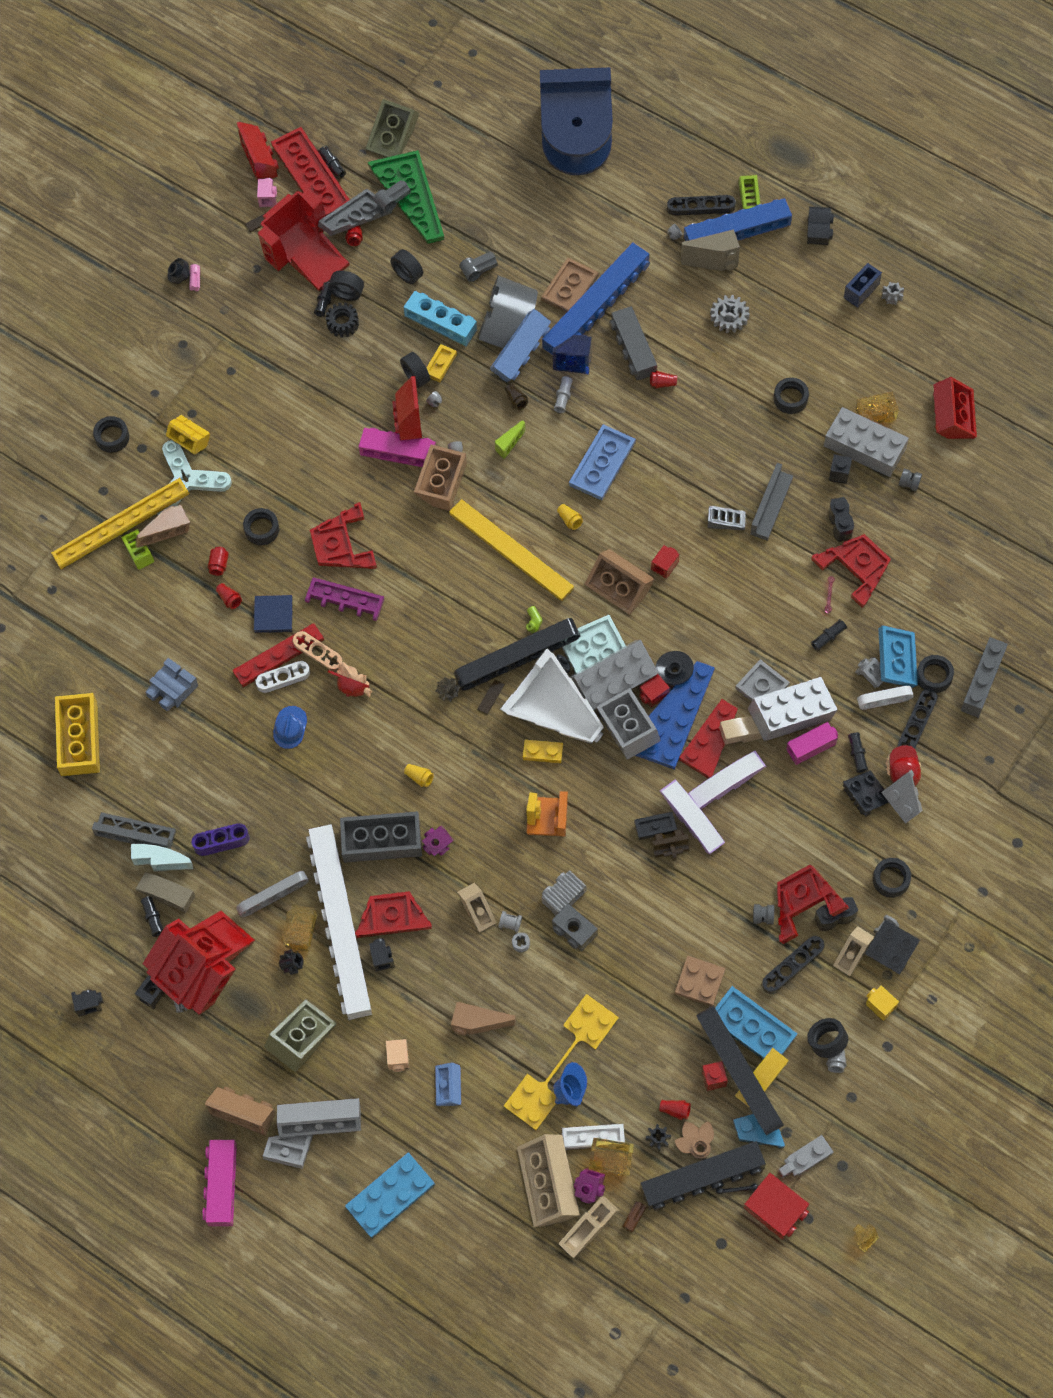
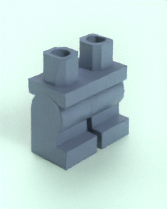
M167 658L162 669L149 680L150 686L146 691V696L154 701L161 695L163 699L159 704L166 711L170 710L173 706L178 708L181 702L198 687L197 679L185 669H181L174 661Z

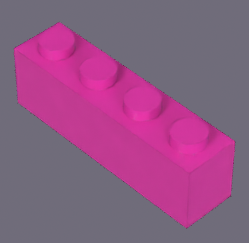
M364 428L359 444V452L361 456L423 467L430 445L436 446V442L429 438L400 441V435L393 431L385 432L379 431L376 428Z
M210 1140L209 1146H206V1159H209V1165L205 1167V1179H208V1185L204 1187V1200H207L206 1208H203V1220H206L208 1226H233L237 1154L235 1140Z

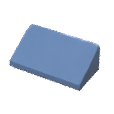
M447 1063L435 1066L436 1106L461 1105L460 1065Z

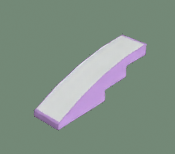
M753 751L724 768L688 794L698 807L703 809L713 800L720 799L733 788L736 790L767 766L757 752Z
M676 779L660 790V793L678 819L686 825L692 836L698 839L707 854H711L725 843L702 810Z

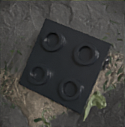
M871 770L842 782L844 784L843 791L847 793L851 801L856 800L853 803L854 806H857L860 814L865 817L869 816L872 810L889 803L881 793L885 789Z
M885 919L865 954L900 975L920 940Z

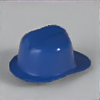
M288 706L279 712L274 726L273 737L280 747L292 749L301 743L307 724L305 711L297 706Z
M574 1062L567 1064L562 1076L555 1082L553 1091L556 1096V1104H571L573 1106L581 1104L587 1087V1076L579 1064Z

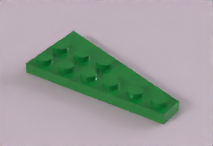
M419 150L368 162V167L386 190L400 180H404L407 183L411 193L397 202V205L426 243L445 240Z

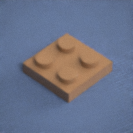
M687 956L675 995L708 1006L714 1005L725 968Z

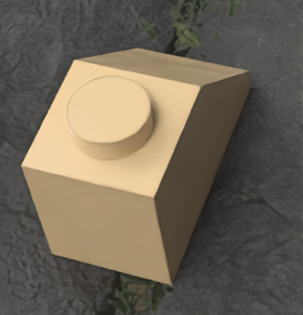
M475 883L457 892L465 910L479 932L496 924V920L483 892Z
M857 926L850 934L833 966L851 976L865 955L874 936Z

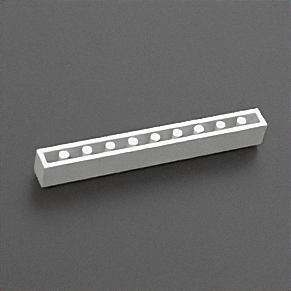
M332 824L309 829L310 836L306 838L308 847L312 848L314 853L310 855L312 866L317 868V872L314 873L315 882L320 884L321 891H318L320 903L324 902L325 909H321L323 920L328 921L329 927L325 928L327 939L332 940L333 946H329L331 958L336 959V965H333L335 977L339 976L340 978L337 988L339 996L343 995L344 1002L341 1003L343 1015L347 1014L349 1020L372 1015Z

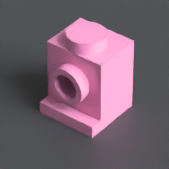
M270 178L258 179L257 198L259 207H274L277 204V187L273 186V180Z

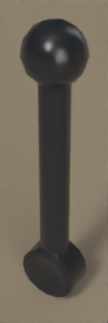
M754 1183L751 1186L720 1188L716 1189V1194L746 1190L755 1191L759 1186Z

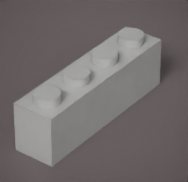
M359 1098L277 1105L279 1137L361 1131Z

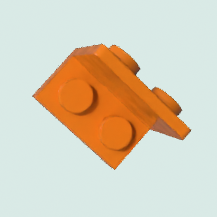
M560 791L559 798L538 797V800L541 801L540 819H536L535 825L527 824V834L566 837L568 792Z

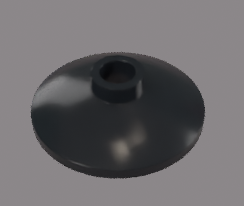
M670 651L658 659L656 669L659 673L658 675L666 684L680 685L690 679L694 671L692 659L686 653Z

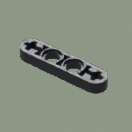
M731 195L674 197L667 202V212L673 216L731 213L735 210L736 200ZM707 202H712L715 204V206L713 208H708L705 204ZM695 203L697 207L691 209L688 207V204Z
M931 689L922 691L897 747L905 745L907 739L911 740L909 746H912L914 749L916 748L936 705L937 694ZM927 696H931V700L928 702L927 707L923 706ZM923 711L926 714V718L919 719L915 713ZM910 727H916L919 730V733L917 735H911L908 732V729Z
M812 936L763 978L762 989L768 994L778 992L823 952L824 941L818 936ZM811 943H819V949L814 948L810 951L809 955L807 951L811 948ZM803 954L806 957V961L800 964L796 962L795 956ZM782 967H789L792 973L789 976H783L780 973V969ZM776 973L779 979L775 982V988L772 986L768 988L767 981H774L776 979L774 974Z

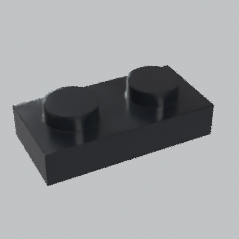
M673 812L634 820L638 840L652 838L655 834L660 833L664 835L671 834L677 830Z

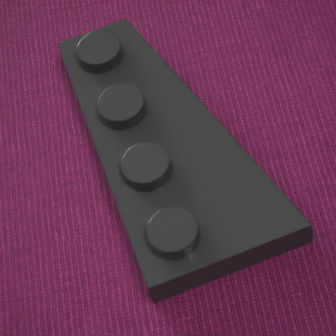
M365 189L319 220L318 226L332 236L391 214L392 211L385 213L374 202L375 194Z

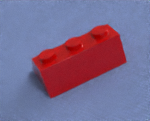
M237 122L240 143L257 182L258 179L278 177L277 169H279L277 160L271 157L273 152L270 145L267 146L265 143L267 142L265 133L260 132L259 127L256 125Z
M411 376L395 393L396 401H392L395 433H399L400 441L422 438L415 376Z
M951 376L933 384L936 433L947 439L977 438L974 390Z

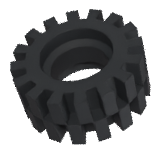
M341 302L338 303L339 306L334 304L332 305L333 309L330 307L328 312H326L328 330L331 334L334 333L336 337L340 334V338H343L344 334H346V337H349V333L353 335L355 333L354 330L357 331L359 325L357 310L353 309L351 304L348 307V303L345 302L344 305ZM340 316H347L349 318V321L344 324H338L335 320Z

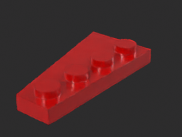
M721 699L683 751L679 761L706 778H711L714 775L725 746L719 728L720 722L735 719L738 708Z

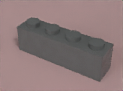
M632 306L612 312L609 324L611 330H615L617 334V344L623 348L622 355L624 360L629 362L630 374L635 376L636 381L650 377L651 372L657 371V363Z
M989 638L962 705V712L979 718L1006 651L1007 643Z

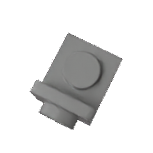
M874 657L870 659L865 658L858 664L859 668L855 673L857 675L862 674L875 688L879 687L883 682L881 681L880 662Z

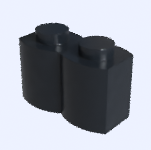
M809 206L807 244L828 245L829 239L832 240L833 229H830V224H833L834 213H831V208Z
M845 497L831 499L828 516L833 525V535L838 542L851 540L854 521L849 514V503Z
M853 897L842 898L849 909L836 916L830 915L827 905L818 908L814 919L819 931H829L838 924L843 925L852 922L858 913Z

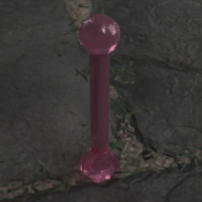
M829 576L827 579L829 587L827 605L824 608L826 613H831L832 611L830 605L832 585L835 581L833 576Z

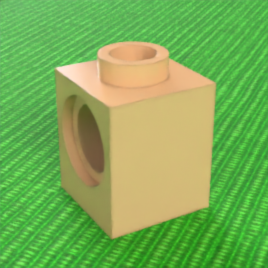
M406 1039L386 1041L389 1070L402 1072L405 1068H409Z

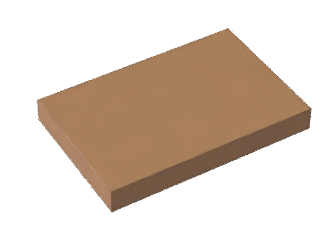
M567 258L542 295L541 301L567 313L594 284L599 276V272Z

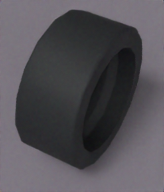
M401 249L391 257L390 263L393 270L406 283L414 284L423 276L424 272L421 264L407 250Z
M348 271L334 272L328 284V289L334 296L347 301L358 300L364 288L363 280L356 274Z
M411 352L400 359L401 367L407 378L415 376L416 388H420L430 381V375L426 366L415 352Z
M793 377L781 380L774 390V404L783 413L796 414L801 412L806 407L809 398L807 385L800 379ZM792 388L802 394V399L797 403H788L781 399L780 394L783 390Z
M107 416L100 419L93 429L96 444L102 451L115 453L126 447L129 442V431L121 418ZM109 427H117L122 431L121 437L113 442L103 441L101 434Z
M254 509L244 518L243 528L245 536L253 544L267 545L277 538L279 534L278 519L269 509ZM263 518L271 521L272 529L268 533L263 535L252 533L250 526L254 521Z
M940 655L925 657L917 669V682L919 686L924 690L931 689L936 693L945 691L951 685L954 676V668L951 662ZM930 665L942 667L946 671V679L941 683L928 681L924 676L925 668Z
M898 858L882 860L877 864L873 873L875 889L886 897L895 898L901 896L907 891L911 882L909 866ZM892 867L900 870L904 876L902 885L897 888L885 886L880 879V874L885 868Z
M834 1018L819 1020L813 1024L807 1034L808 1043L812 1050L821 1058L837 1056L842 1053L848 1044L846 1030L841 1022ZM831 1031L838 1032L837 1037L831 1043L825 1045L817 1044L820 1037L825 1033Z

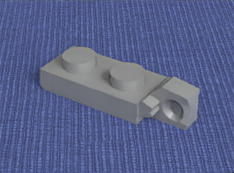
M821 1135L788 1156L784 1160L786 1165L781 1167L778 1173L782 1179L791 1173L794 1177L801 1175L832 1155L833 1150Z

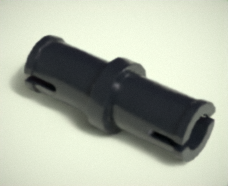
M322 146L318 153L324 159L328 168L333 171L337 179L344 177L346 171L340 165L337 156L331 153L328 146Z
M328 281L323 283L321 293L317 296L318 302L314 314L318 317L325 316L327 306L331 303L332 293L328 289Z
M839 619L828 629L825 628L821 635L810 642L812 647L819 652L826 644L833 642L836 636L846 630L847 626L843 620Z
M851 733L848 735L851 746L850 755L854 759L856 773L868 771L865 759L866 750L862 746L860 733Z
M145 897L140 901L145 912V921L149 923L152 936L159 937L163 931L159 919L161 917L160 913L156 910L153 897Z

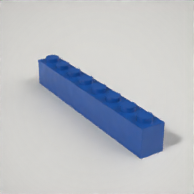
M632 242L542 338V348L557 359L567 355L572 345L581 340L582 335L589 331L594 322L604 315L605 310L614 305L616 298L626 292L628 285L631 282L634 283L642 270L645 271L649 267V253Z

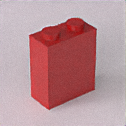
M769 1173L746 1201L743 1209L783 1240L786 1236L789 1238L797 1229L794 1225L798 1220L803 1221L809 1214L807 1210L809 1203L773 1174Z

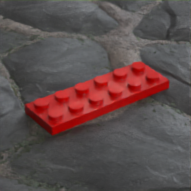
M302 127L271 141V146L301 192L304 193L309 188L322 201L326 216L350 200Z

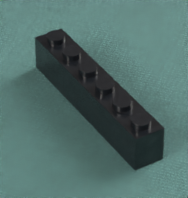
M755 1141L640 1183V1188L648 1210L654 1209V1211L665 1208V1204L683 1202L687 1196H700L705 1193L704 1190L709 1188L716 1190L723 1187L726 1182H739L744 1179L743 1176L758 1175L763 1172L762 1169H765L766 1163L759 1145Z

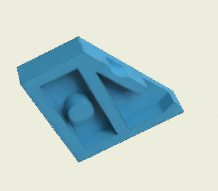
M754 1114L733 1120L739 1141L748 1143L757 1141L759 1145L767 1144L778 1146V1148L785 1147L780 1129L766 1136Z

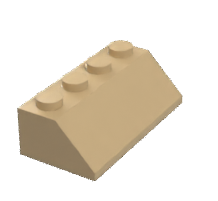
M544 1134L518 1146L517 1150L533 1226L541 1227L560 1223L579 1216L563 1136Z

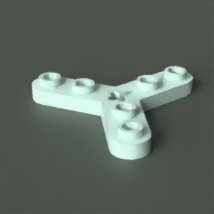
M170 440L163 445V454L174 476L171 482L180 477L188 492L189 490L222 492L231 487L232 482L229 474L218 471L192 470L179 444ZM183 472L185 476L188 478V482H185L183 480ZM181 500L170 506H177Z

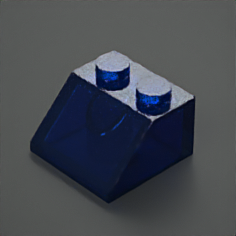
M573 335L553 348V370L589 374L592 358V337Z

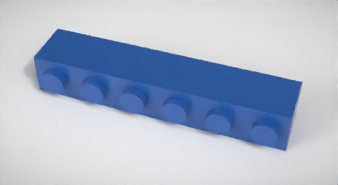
M785 198L776 199L770 203L758 204L749 209H741L732 214H724L718 218L690 224L684 227V239L689 241L734 229L737 240L790 226L792 214Z

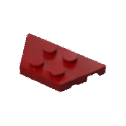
M410 891L374 895L369 897L366 910L363 912L355 936L356 938L428 930L432 929V925Z

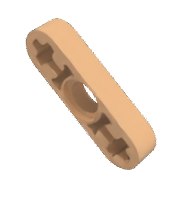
M300 631L294 635L293 645L295 648L329 670L339 669V661H342V658L337 652L306 632ZM304 636L305 642L308 644L310 641L314 642L310 645L309 651L306 650L307 645L304 643L301 645L297 644V637L301 638ZM320 646L323 649L322 655L315 656L312 653V648ZM326 651L329 652L327 655L329 658H337L336 662L338 665L334 664L331 666L330 660L325 658V661L321 660L325 656Z

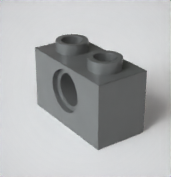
M567 904L552 920L553 931L560 937L563 935L568 939L567 942L572 948H578L581 952L598 935V928L570 904ZM570 926H577L579 930L571 932L568 928Z

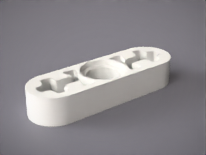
M298 661L260 674L256 679V685L260 692H271L307 679L310 675V669L306 662ZM302 667L304 673L300 674L298 668ZM279 674H288L287 680L280 681L278 679ZM273 676H274V678H275V682H276L275 684L273 683V680H272V677H273ZM263 680L267 681V686L263 685Z
M902 686L859 696L857 701L859 708L865 710L908 701L914 695L911 686Z

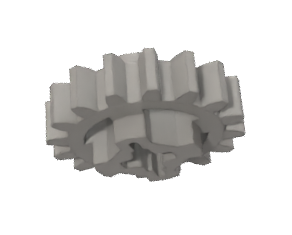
M724 295V300L718 298L717 303H713L710 311L714 327L719 325V330L721 331L724 328L726 333L729 332V329H732L734 333L736 328L742 330L743 325H747L750 314L749 307H746V302H740V297L734 299V295H731L729 299Z

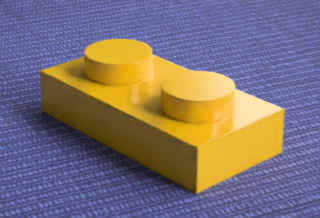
M440 344L427 366L430 379L439 383L442 381L457 355L456 350Z
M525 740L523 760L561 763L563 743Z
M529 793L527 805V824L535 825L536 819H540L541 801L538 800L537 793Z

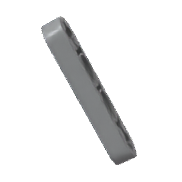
M299 871L237 905L236 909L240 917H247L303 887L309 880L304 871Z

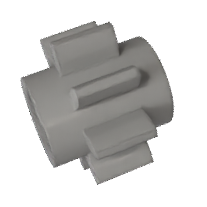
M889 282L887 287L883 286L882 299H885L887 304L897 305L898 300H903L904 288H900L899 283Z

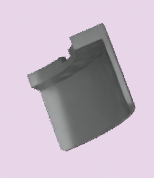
M498 275L489 301L491 311L486 312L479 332V340L504 348L528 312L535 309L538 291Z

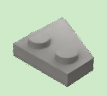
M912 770L881 792L905 823L922 812L921 802L918 800V790L913 781L914 773Z
M313 1135L269 1137L263 1159L303 1169Z

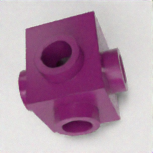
M441 825L436 830L431 828L424 834L425 839L422 840L424 843L422 847L429 855L433 854L436 856L439 854L442 856L450 849L448 845L454 839ZM435 839L439 840V845L434 843Z
M587 1168L581 1171L580 1176L576 1178L574 1183V1189H576L574 1196L579 1197L585 1203L595 1202L604 1194L605 1186L603 1182L605 1174Z

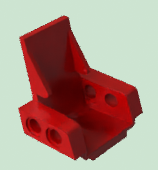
M308 188L304 193L297 191L292 196L287 194L264 214V220L261 222L262 229L258 232V236L267 262L277 271L289 263L320 292L323 283L329 282L334 272L343 271L350 264L325 236L324 230L318 226L319 220L326 216L322 201Z
M222 911L217 912L192 928H189L178 918L165 926L142 964L148 969L147 974L151 976L150 980L178 1005L182 1004L187 1009H193L200 1015L216 1002L236 970L229 962L248 946L252 945L255 940Z

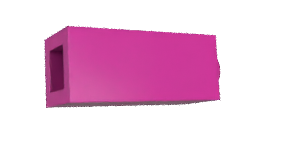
M826 722L787 742L786 750L795 765L835 746L838 733L833 726L831 727Z

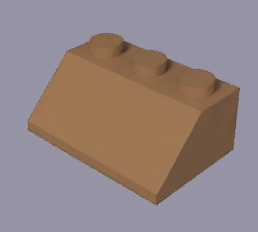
M430 445L414 494L433 507L450 511L467 465L466 453Z
M608 549L599 554L584 585L630 615L647 595L655 579Z
M217 1087L205 1103L210 1115L265 1136L276 1114L271 1104L261 1101V1103L255 1102L253 1097L246 1094L239 1096L228 1087L223 1089Z

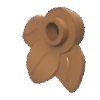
M707 1121L699 1129L692 1123L684 1122L682 1128L683 1137L675 1140L677 1148L683 1153L692 1154L697 1159L706 1158L710 1154V1143L714 1139L712 1125ZM702 1146L704 1151L698 1152L696 1148Z

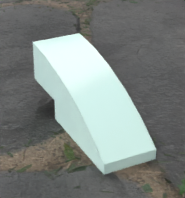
M131 844V859L134 865L151 864L153 871L193 869L190 858L181 853L156 845Z

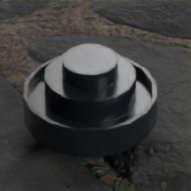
M177 258L169 265L167 277L171 283L178 285L189 277V264L186 260Z

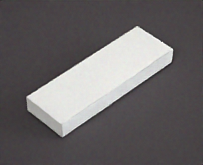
M623 1124L562 1128L565 1150L625 1146Z

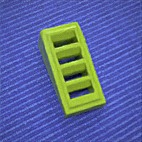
M757 175L740 176L738 183L742 208L749 209L760 204ZM747 184L753 185L752 187H744ZM749 190L754 191L753 193H745V191ZM746 197H755V199H746ZM746 203H756V205L754 206L746 205Z
M523 420L495 440V451L503 459L507 457L525 433V422Z
M136 529L121 537L137 569L140 570L154 563V559L147 545L136 548V541L129 544L140 533Z

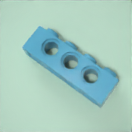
M414 291L404 305L405 317L464 346L468 345L477 331V321L473 317L465 316L457 309L449 308L442 302L429 298L424 293Z

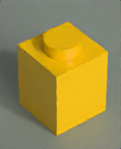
M882 986L877 990L873 988L866 996L868 998L866 1006L883 1021L897 1008L899 1003Z

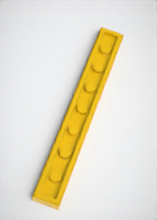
M179 477L51 552L60 569H63L190 493Z
M462 499L449 511L453 518L561 602L574 589L571 583Z

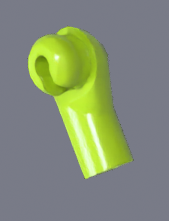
M532 606L527 609L531 620L529 624H526V629L530 633H535L542 624V618L536 607Z

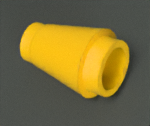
M565 504L558 507L557 512L569 529L576 530L582 525L583 519L581 514Z
M408 764L404 769V774L421 787H428L433 781L434 774L431 773L430 769Z

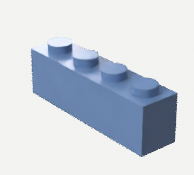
M535 309L529 311L490 367V370L506 382L511 379L515 380L520 373L518 370L520 366H524L530 358L528 355L531 350L535 351L539 346L540 342L538 340L540 337H544L550 328L548 326L551 321Z

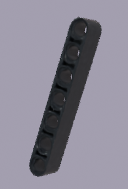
M567 618L456 669L453 674L460 689L467 691L540 658L546 649L553 652L578 640L581 635L574 620Z
M714 1005L697 1014L696 1017L766 1136L783 1127V1122Z

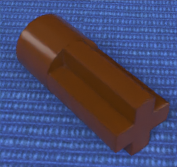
M636 1201L622 1227L633 1233L647 1207L641 1202Z

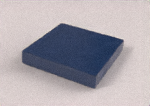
M292 595L255 596V633L292 632Z

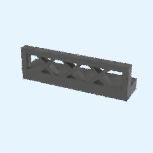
M777 463L751 525L750 535L767 541L793 480V475L781 471L782 464Z
M102 812L98 823L94 822L92 827L95 836L130 844L156 845L171 849L176 833L174 828ZM104 819L113 820L115 825L103 824ZM125 824H131L133 830L124 829L120 827ZM144 828H149L152 834H146L138 831ZM162 832L170 833L169 838H164L157 835L161 834Z

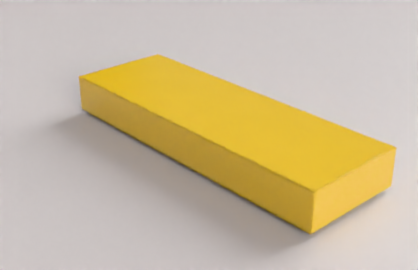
M774 1048L770 1050L753 1072L764 1092L789 1062L787 1058ZM739 1090L735 1096L748 1106Z

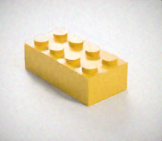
M94 693L56 696L57 769L60 775L100 773L98 706Z

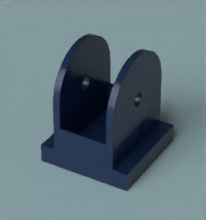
M611 67L540 70L542 148L547 161L555 169L568 175H585L596 171L606 162L612 147Z

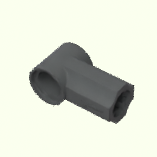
M400 180L389 189L378 191L373 200L385 213H389L396 207L397 202L409 195L411 191L404 180Z
M491 251L475 259L466 258L459 265L469 282L477 280L481 273L498 266L496 258Z

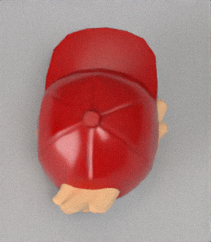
M339 661L337 673L328 670V673L338 677L337 687L347 697H357L366 694L369 698L371 697L372 691L369 689L370 685L366 680V675H358L356 668Z
M908 745L894 748L888 755L885 763L887 774L890 776L892 783L912 770L914 773L913 781L916 786L921 779V763L918 761L916 750Z

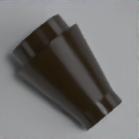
M514 384L506 386L505 391L512 407L516 410L524 409L528 405V397Z

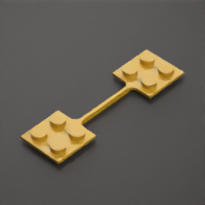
M586 994L563 1025V1027L575 1035V1041L546 1081L538 1082L527 1074L503 1107L537 1130L556 1104V1096L547 1086L553 1075L578 1042L584 1041L596 1050L619 1017Z

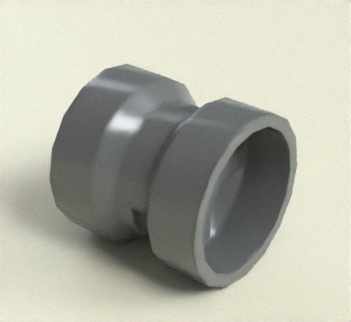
M904 468L899 486L903 488L910 487L911 490L917 491L922 474L918 472L912 473Z
M754 904L753 924L766 922L773 925L774 905L762 907L760 904Z

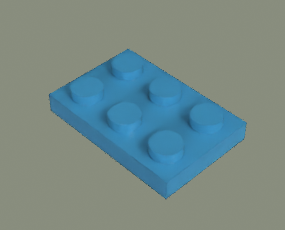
M882 625L878 628L881 681L914 688L918 685L915 633Z

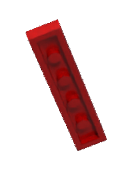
M314 623L301 630L320 642L324 641V637ZM294 635L233 669V674L241 686H247L255 681L260 674L272 671L302 654L303 652L293 645ZM302 636L301 638H296L298 639L297 644L301 645L302 643H304L305 645H307L306 650H308L310 645L314 643L312 641H310L309 644L306 643L304 636Z

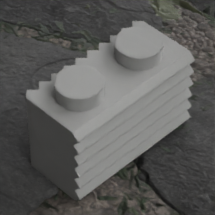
M570 870L566 874L563 872L556 879V884L552 887L548 886L542 892V903L557 915L567 904L572 906L587 891V886Z

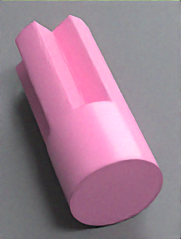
M193 264L189 267L190 290L199 291L200 266Z

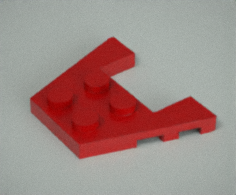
M360 502L354 504V507L349 510L345 509L340 512V515L328 519L310 530L318 566L377 568L373 550L355 555L352 551L346 524L365 520Z
M865 534L843 542L842 545L835 548L826 549L823 553H816L811 557V560L821 570L826 569L838 559L863 584L851 594V598L862 608L867 604L891 561V558Z
M811 864L777 882L778 907L780 908L778 924L781 929L779 941L785 944L798 937L792 918L824 900L832 916H836L849 909L843 899Z

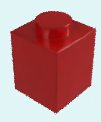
M663 545L651 561V570L667 579L679 563L680 554L676 549Z
M657 674L640 686L639 698L644 704H648L652 708L667 696L670 687Z
M722 1061L702 1066V1076L706 1091L727 1086L728 1080Z

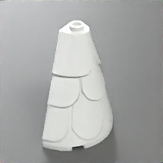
M548 649L545 650L524 681L500 709L507 715L535 723L537 726L557 731L560 735L590 744L593 741L597 743L603 735L601 732L603 725L587 699L582 697L572 679L569 678L555 655Z

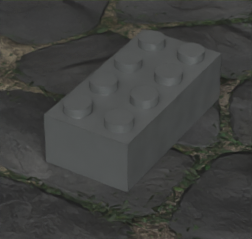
M419 812L340 818L344 863L422 856Z

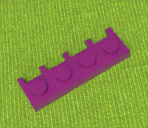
M314 577L305 597V602L307 603L310 602L311 598L322 600V607H325L327 602L340 605V612H343L345 607L358 610V617H361L362 612L373 614V621L378 620L385 600L384 596Z

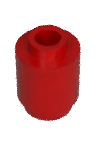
M215 547L210 550L208 561L210 574L221 576L226 571L229 553L225 548Z

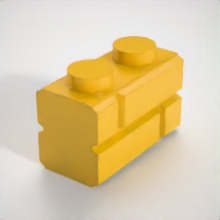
M180 415L169 422L166 437L191 453L197 454L208 446L210 433Z

